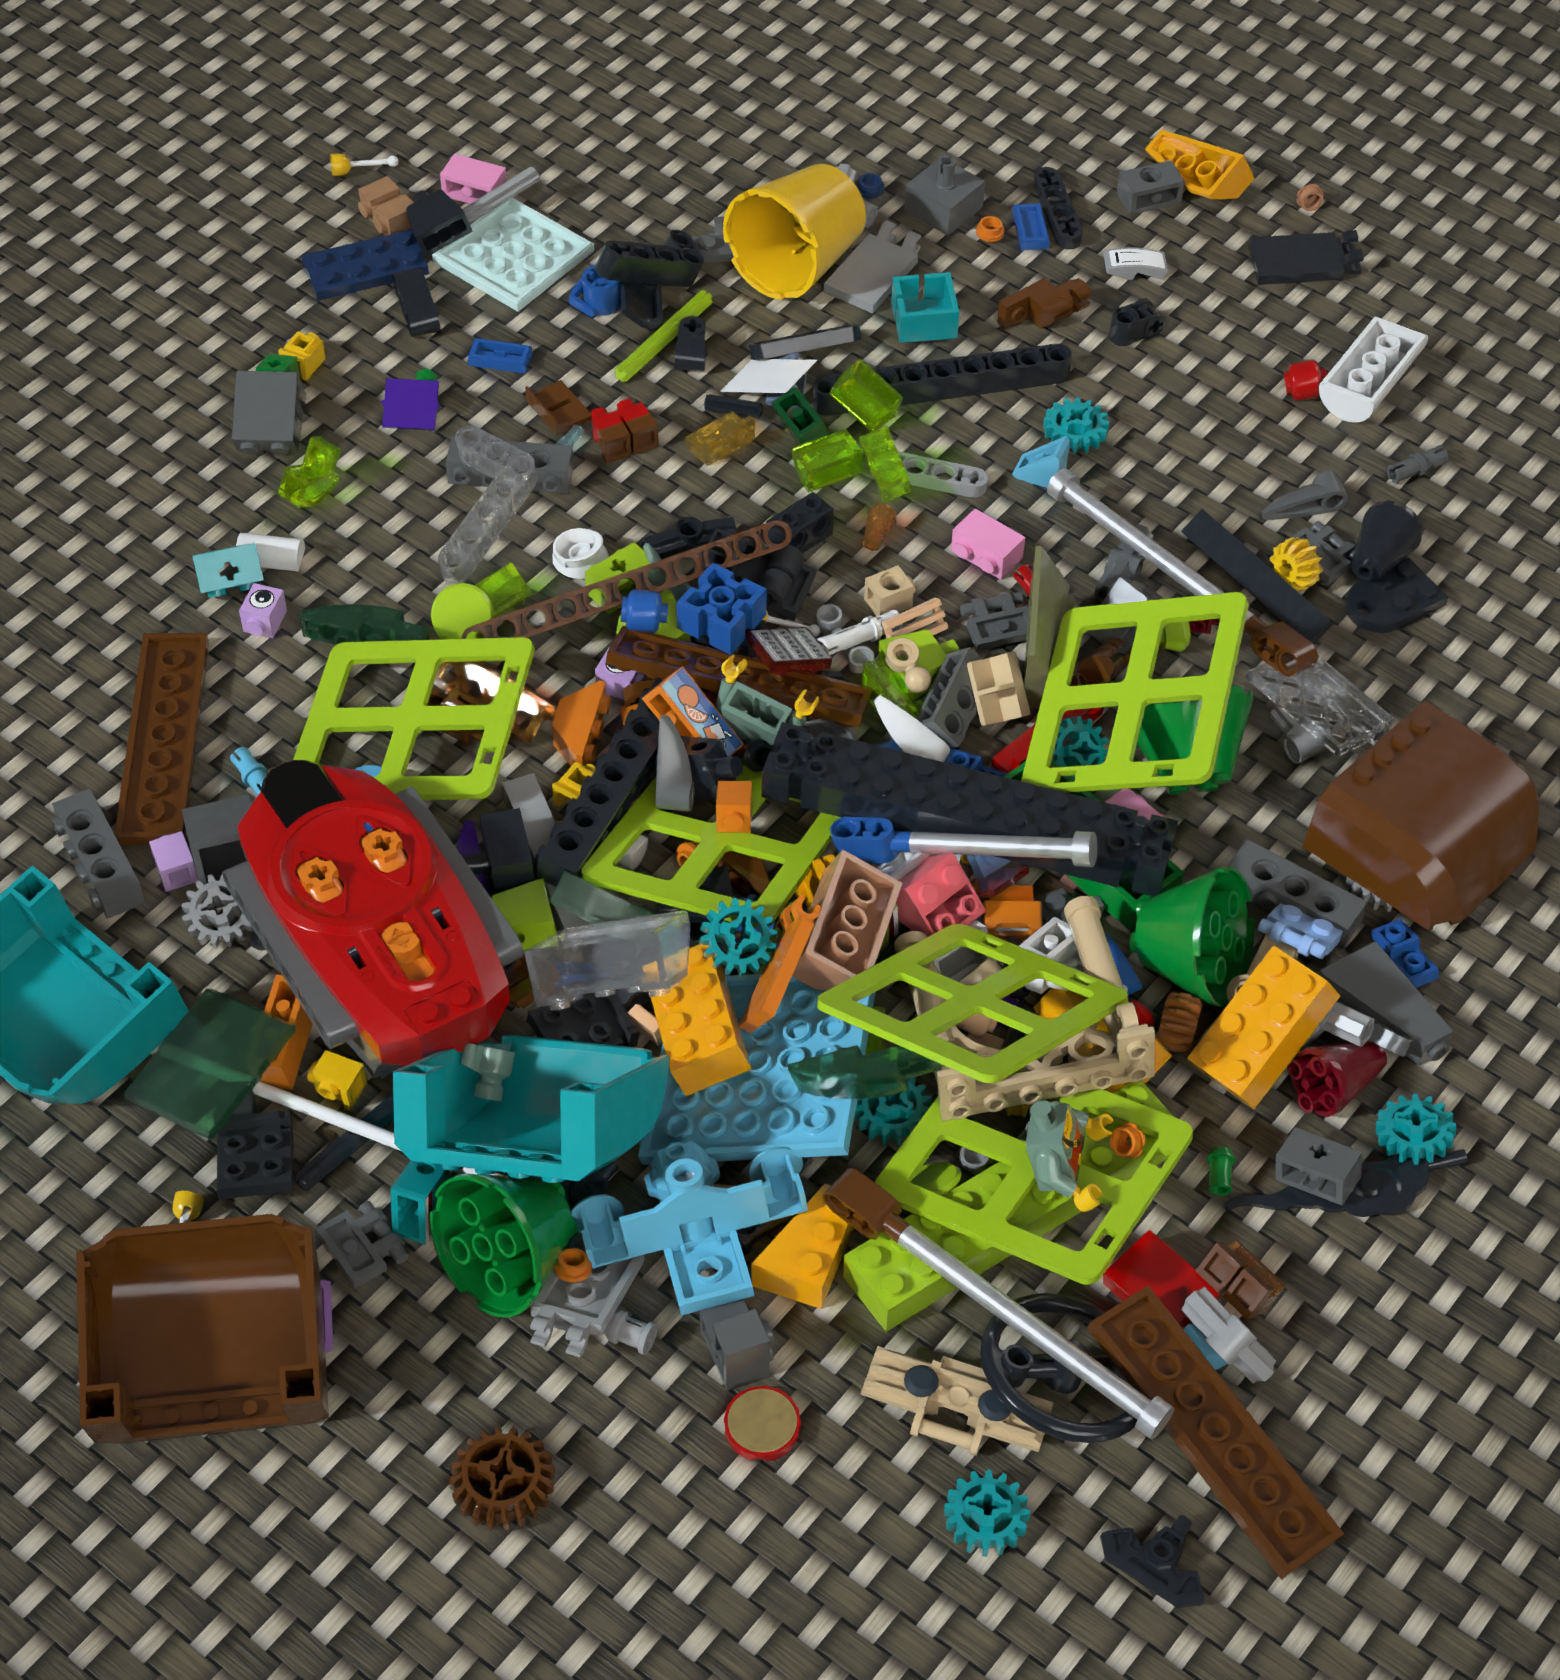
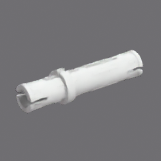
M893 609L874 618L869 616L864 618L861 623L828 636L820 637L816 641L819 644L823 643L820 646L828 656L868 640L874 642L885 634L882 622L900 613ZM903 624L893 627L892 631L900 629Z

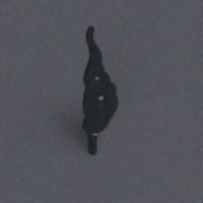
M1464 1149L1447 1152L1445 1157L1434 1155L1433 1163H1429L1425 1158H1420L1418 1165H1414L1413 1159L1409 1157L1403 1163L1399 1162V1154L1385 1161L1363 1162L1361 1178L1343 1206L1295 1187L1287 1186L1274 1194L1236 1196L1226 1201L1225 1209L1231 1211L1240 1206H1251L1271 1210H1289L1301 1207L1304 1209L1319 1208L1331 1213L1346 1211L1357 1217H1369L1377 1214L1396 1215L1408 1210L1413 1205L1416 1197L1426 1189L1429 1179L1428 1173H1432L1437 1169L1465 1164L1468 1161L1467 1154Z

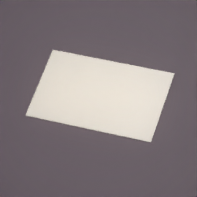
M751 360L720 392L786 393L817 360Z

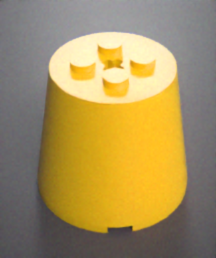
M815 164L749 189L735 197L725 212L723 221L725 243L729 242L734 258L731 259L733 265L745 281L754 289L770 298L778 300L798 298L806 293L859 238L866 223V209L857 186L844 172L831 165Z

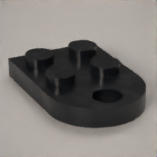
M1408 557L1376 581L1367 582L1360 580L1356 582L1348 592L1345 608L1350 620L1358 627L1370 632L1387 633L1397 630L1445 606L1448 596ZM1366 608L1371 610L1373 613L1364 614L1360 612L1358 609Z

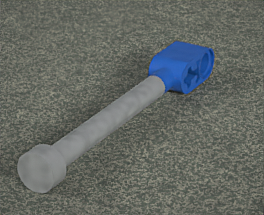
M842 817L837 819L830 827L837 855L843 849L866 863H889L899 855V852L1072 859L1074 866L1093 867L1097 858V837L1095 832L1076 831L1073 838L894 831L892 822L886 818Z

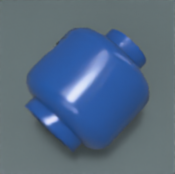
M635 589L630 591L628 597L623 596L621 622H626L629 630L655 633L658 631L660 623H667L668 604L662 603V596L659 592Z

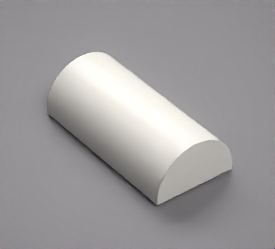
M1374 317L1320 383L1319 393L1325 407L1333 415L1347 422L1357 423L1368 419L1424 349L1428 341V335L1379 317Z

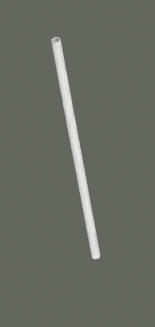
M163 1043L150 1053L229 1085L251 1083L253 1094L400 1150L394 1144V1132ZM464 1167L461 1170H451L459 1174H477L474 1168ZM496 1172V1173H494V1174H486V1175H501V1176H504L503 1174H500V1173H498V1172Z

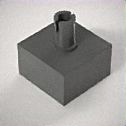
M942 155L906 184L904 211L949 236L983 208L985 181L957 166L955 157L951 159V155Z

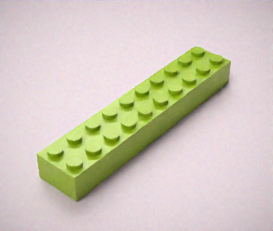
M1143 1081L1131 1082L1113 1093L1173 1116ZM1090 1112L1087 1113L1090 1119L1099 1116ZM1113 1121V1123L1104 1128L1107 1131L1113 1132L1117 1127H1122V1124ZM1084 1128L1085 1140L1080 1164L1119 1180L1128 1181L1132 1178L1157 1139L1144 1133L1146 1142L1142 1147V1154L1137 1158L1130 1159L1128 1156L1126 1158L1119 1156L1112 1150L1110 1145L1111 1135L1095 1141L1088 1136L1086 1128ZM1130 1137L1128 1138L1129 1144L1132 1142ZM1158 1153L1152 1164L1157 1166L1168 1157ZM998 1162L946 1193L943 1197L972 1209L980 1210L987 1204L1012 1167ZM1036 1181L1008 1223L1041 1237L1082 1211L1076 1207L1074 1197L1070 1196L1067 1198L1057 1191H1040ZM914 1213L903 1219L978 1275L1012 1255ZM884 1233L876 1240L870 1239L844 1255L843 1278L886 1332L957 1289L955 1285Z

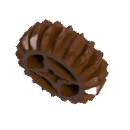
M498 1425L495 1428V1434L491 1436L482 1429L480 1432L481 1440L476 1441L468 1437L466 1442L468 1450L458 1449L456 1453L458 1461L451 1464L450 1470L453 1476L449 1479L450 1489L454 1491L452 1493L453 1501L456 1505H461L460 1511L464 1517L472 1515V1522L476 1526L486 1520L487 1528L490 1531L495 1528L496 1523H502L503 1529L508 1531L510 1529V1522L517 1521V1524L523 1528L525 1525L524 1516L528 1515L537 1519L539 1515L538 1507L547 1508L549 1504L547 1495L554 1492L555 1487L552 1480L556 1477L555 1467L551 1465L552 1456L549 1451L543 1452L544 1444L540 1439L532 1442V1434L529 1431L518 1437V1430L514 1425L508 1434H503L502 1428ZM514 1457L527 1463L534 1473L525 1472V1468L516 1466L514 1464ZM471 1483L480 1484V1488L489 1490L491 1499L478 1494L471 1486Z

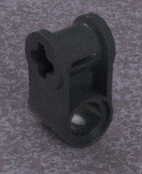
M1140 299L1135 303L1118 307L1113 311L1109 339L1115 345L1128 346L1142 339L1158 335L1165 328L1167 319L1163 314L1157 313L1153 309V304L1149 299Z
M688 316L680 321L678 343H676L675 370L705 371L706 325L703 319L696 316Z

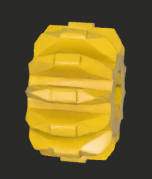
M1292 537L1273 548L1274 555L1269 559L1274 564L1272 568L1274 572L1296 591H1302L1319 581V574L1323 571V568L1319 565L1322 557L1317 556V546H1310L1308 539Z

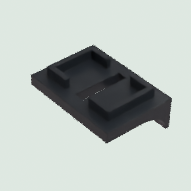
M620 281L622 314L641 327H646L653 331L663 322L661 285Z

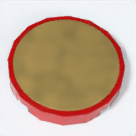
M768 1386L750 1387L738 1393L727 1406L724 1416L725 1437L732 1449L746 1459L753 1461L754 1458L765 1459V1461L776 1460L786 1455L797 1443L801 1427L799 1409L793 1399L780 1389Z

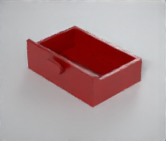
M1150 1229L1103 1274V1284L1122 1301L1144 1287L1149 1286L1182 1329L1188 1324H1193L1181 1310L1185 1304V1299L1191 1293L1205 1287L1221 1302V1294L1196 1272V1269Z

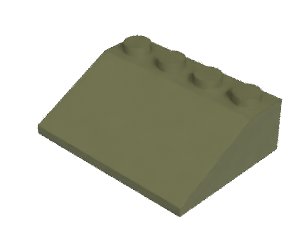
M1035 546L1028 607L1023 682L1029 708L1036 709L1040 708L1062 617L1068 610L1074 608L1075 598H1069L1068 582L1042 546Z

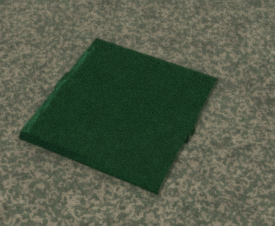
M208 988L202 993L176 1028L161 1043L157 1052L127 1088L124 1098L207 1139H212L217 1135L246 1095L250 1094L263 1077V1073L295 1033L296 1025L217 990Z

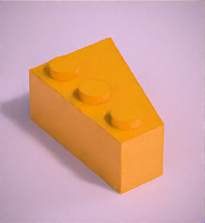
M824 1184L807 1203L808 1211L798 1213L751 1264V1282L753 1287L822 1309L854 1230V1227L833 1213L825 1204L823 1194L831 1185Z

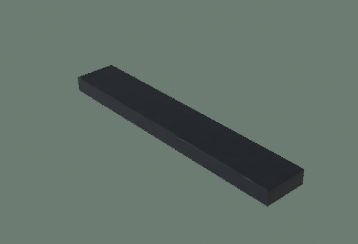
M1201 509L1181 530L1191 542L1277 618L1311 643L1315 644L1333 625L1331 620L1205 510Z

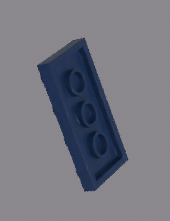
M412 229L302 255L303 266L317 301L393 283L392 273L421 267L424 275H429L428 264Z

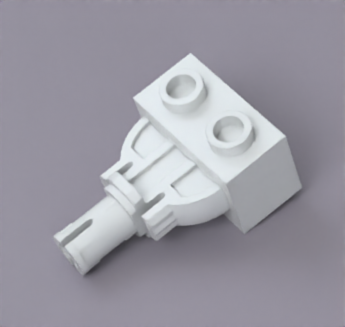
M1053 917L1019 945L1024 949L1085 973L1068 923L1056 917ZM1035 979L1025 985L1027 989L1042 994L1049 987L1068 991V989L1044 979ZM1123 985L1124 990L1127 991L1128 987Z

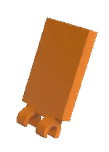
M802 895L791 906L788 905L779 915V922L783 930L782 934L778 936L775 942L776 948L770 954V960L763 969L738 1026L749 1033H752L775 1016L815 925L813 921L821 912V906L818 904L811 909L810 914L804 912L802 903L805 897ZM790 912L794 917V921L790 919Z

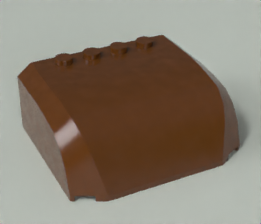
M1424 701L1329 784L1317 801L1303 848L1429 931L1437 924L1449 922L1450 925L1461 923L1534 853L1539 828V798L1535 783L1519 762L1481 733L1433 703Z
M274 1214L123 1228L111 1231L103 1236V1240L84 1251L79 1250L76 1252L80 1426L94 1443L119 1444L310 1424L329 1418L321 1283L316 1246L311 1228H304L290 1223Z

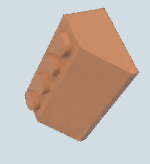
M842 849L823 872L808 914L817 904L821 906V912L813 921L815 925L792 977L815 990H829L874 966L902 882Z

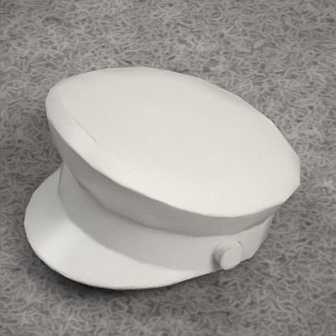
M576 528L567 530L560 534L553 543V565L560 573L570 578L585 579L586 570L609 557L603 545V537L598 532L590 529Z

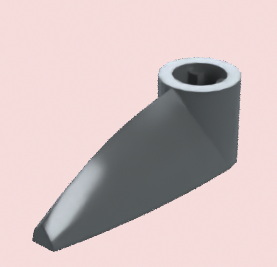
M1324 471L1313 479L1312 484L1284 494L1264 508L1261 514L1263 520H1275L1333 512L1346 505L1348 495L1339 475L1335 471Z
M661 715L657 755L656 808L691 812L694 804L695 786L692 781L687 750L670 717Z

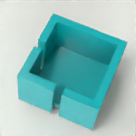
M950 272L924 274L923 300H918L919 275L892 277L891 304L899 343L958 338L959 308Z

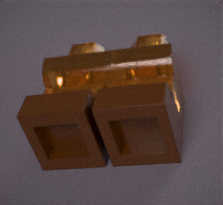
M1238 1240L1232 1242L1229 1246L1224 1242L1216 1243L1196 1269V1272L1219 1294L1224 1293L1222 1297L1246 1319L1264 1314L1286 1286L1283 1281L1274 1275Z

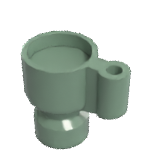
M471 1043L465 1046L460 1064L479 1073L481 1077L480 1081L475 1084L473 1096L501 1102L504 1091L501 1083L511 1075L515 1052Z

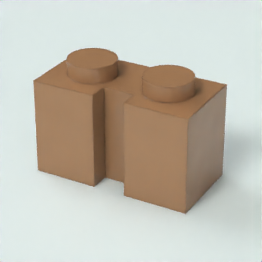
M388 176L358 189L360 202H358L359 210L363 217H368L374 223L379 233H383L386 236L412 229L406 208L414 202L406 194L401 195L399 187Z

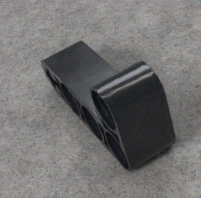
M672 230L664 245L607 241L595 265V271L607 280L691 287L704 263V258L690 235L681 230Z

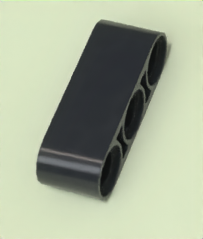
M422 268L392 273L396 296L410 336L416 337L440 332L437 310Z

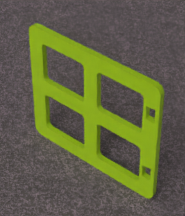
M1240 592L1076 607L1068 610L1062 617L1021 782L1061 792L1193 785L1204 783L1210 779L1215 766L1249 607L1245 595ZM1220 619L1210 668L1207 674L1202 676L1152 679L1165 625L1176 622ZM1137 626L1126 676L1123 681L1070 686L1081 639L1086 631ZM1202 700L1189 757L1175 760L1133 762L1142 719L1147 705L1152 703ZM1118 706L1104 763L1099 765L1050 768L1062 716L1066 711ZM1173 769V775L1157 776L1158 770ZM1075 775V782L1060 783L1061 776Z
M525 637L342 642L337 644L329 654L286 782L295 779L304 795L315 792L316 796L326 799L323 777L314 776L328 736L333 732L393 731L381 771L374 778L384 784L394 794L413 787L422 800H470L488 797L496 785L534 656L535 648L531 640ZM505 661L492 703L488 705L427 706L439 666L442 663ZM415 663L401 705L397 707L338 708L350 670L354 665ZM510 672H518L515 683L508 682ZM484 730L472 772L465 776H405L417 735L421 731ZM495 752L492 763H484L486 753Z
M743 765L742 773L736 777V781H752L753 817L766 799L761 797L762 772H754ZM655 777L582 867V879L584 882L594 886L707 916L710 910L718 913L717 906L721 901L727 907H730L733 898L698 888L726 852L734 851L783 864L756 902H751V909L756 910L761 905L764 907L761 914L763 918L772 916L773 921L769 925L771 926L812 869V861L820 858L832 841L830 827L841 817L821 812L797 844H790L751 833L717 832L716 821L708 823L657 809ZM789 798V800H793V801H797V802H800V801H801V800ZM645 830H653L699 842L695 850L670 880L652 877L615 866ZM737 899L739 906H744L746 901ZM730 916L724 920L732 922L737 919V916ZM750 921L753 928L758 929V927L752 921Z
M952 924L823 992L818 996L817 1007L824 1013L978 1081L997 1083L1115 1012L1117 1005L1127 1003L1128 993L1118 986L971 926ZM957 947H967L1009 965L975 985L962 984L922 967ZM1035 979L1047 980L1088 997L1087 1000L1055 1019H1045L1000 1000ZM895 981H904L946 999L945 1002L908 1022L897 1020L858 1003L861 999ZM975 1014L984 1015L1028 1034L991 1057H982L936 1037Z
M1094 1089L1075 1093L1068 1097L1060 1096L1055 1098L1059 1102L1069 1104L1072 1108L1085 1113L1090 1112L1096 1115L1106 1113L1112 1117L1114 1122L1122 1125L1126 1122H1132L1137 1125L1138 1130H1142L1143 1133L1157 1139L1132 1178L1128 1181L1119 1180L1080 1164L1077 1186L1083 1189L1089 1184H1096L1102 1191V1196L1096 1200L1111 1207L1091 1239L1081 1251H1073L1008 1223L1036 1182L1026 1149V1141L1019 1140L967 1118L942 1121L939 1096L878 1176L875 1183L890 1193L898 1201L902 1209L1073 1281L1090 1285L1101 1279L1190 1145L1193 1139V1130L1186 1121L1103 1089ZM941 1141H950L1012 1167L984 1208L980 1210L972 1209L911 1183L912 1179ZM1158 1153L1168 1157L1161 1168L1152 1164ZM1104 1234L1115 1237L1107 1249L1097 1245Z

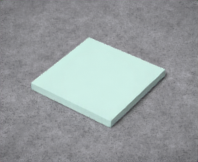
M511 198L470 225L473 232L434 252L432 259L435 264L519 312L593 253L594 243L518 200Z

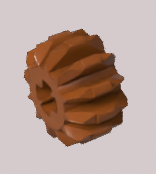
M1171 992L1167 996L1157 1040L1167 1050L1187 1053L1192 1049L1202 1008L1200 999L1183 992L1181 994Z

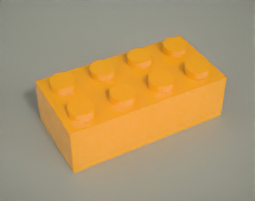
M701 944L643 967L665 1053L669 1056L670 1072L685 1096L752 1070L743 1036L738 1027L739 1023L722 965L716 969L712 967L715 958L713 956L704 958L703 954L708 945Z
M1273 945L1187 1059L1207 1077L1249 1107L1255 1109L1340 998V994L1327 980Z

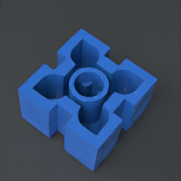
M712 563L698 578L699 589L690 587L676 602L677 629L697 639L706 635L709 637V645L732 655L745 640V630L750 629L753 631L766 616L767 589L746 578L739 583L734 580L733 572Z

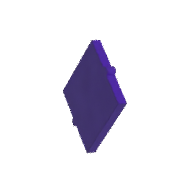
M386 378L385 399L381 401V404L384 406L382 427L435 431L437 410L440 409L438 403L439 381Z

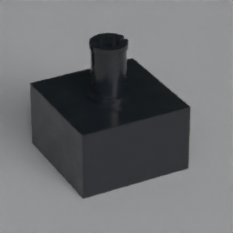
M520 808L479 815L483 842L482 853L463 857L474 875L486 873V876H489L493 895L534 881L533 862Z

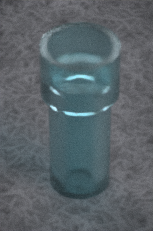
M574 425L555 445L573 446L584 433L583 428L579 425Z

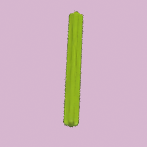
M705 290L698 292L615 368L616 379L627 382L678 335L679 324L683 318L688 316L698 317L712 304L711 293H707Z

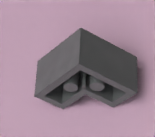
M1119 577L1107 589V596L1101 605L1164 598L1146 584ZM1137 626L1089 630L1087 632L1102 644L1111 638L1122 639L1124 643L1117 648V653L1126 654L1134 642Z
M744 1299L699 1311L701 1332L726 1391L769 1377V1362L774 1360L770 1343L774 1342V1337L768 1321L761 1322L756 1309L753 1307L747 1308Z

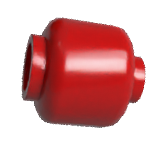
M1313 359L1291 363L1288 371L1284 372L1287 396L1292 395L1295 401L1319 398V385L1327 376L1326 368L1320 369L1319 363Z

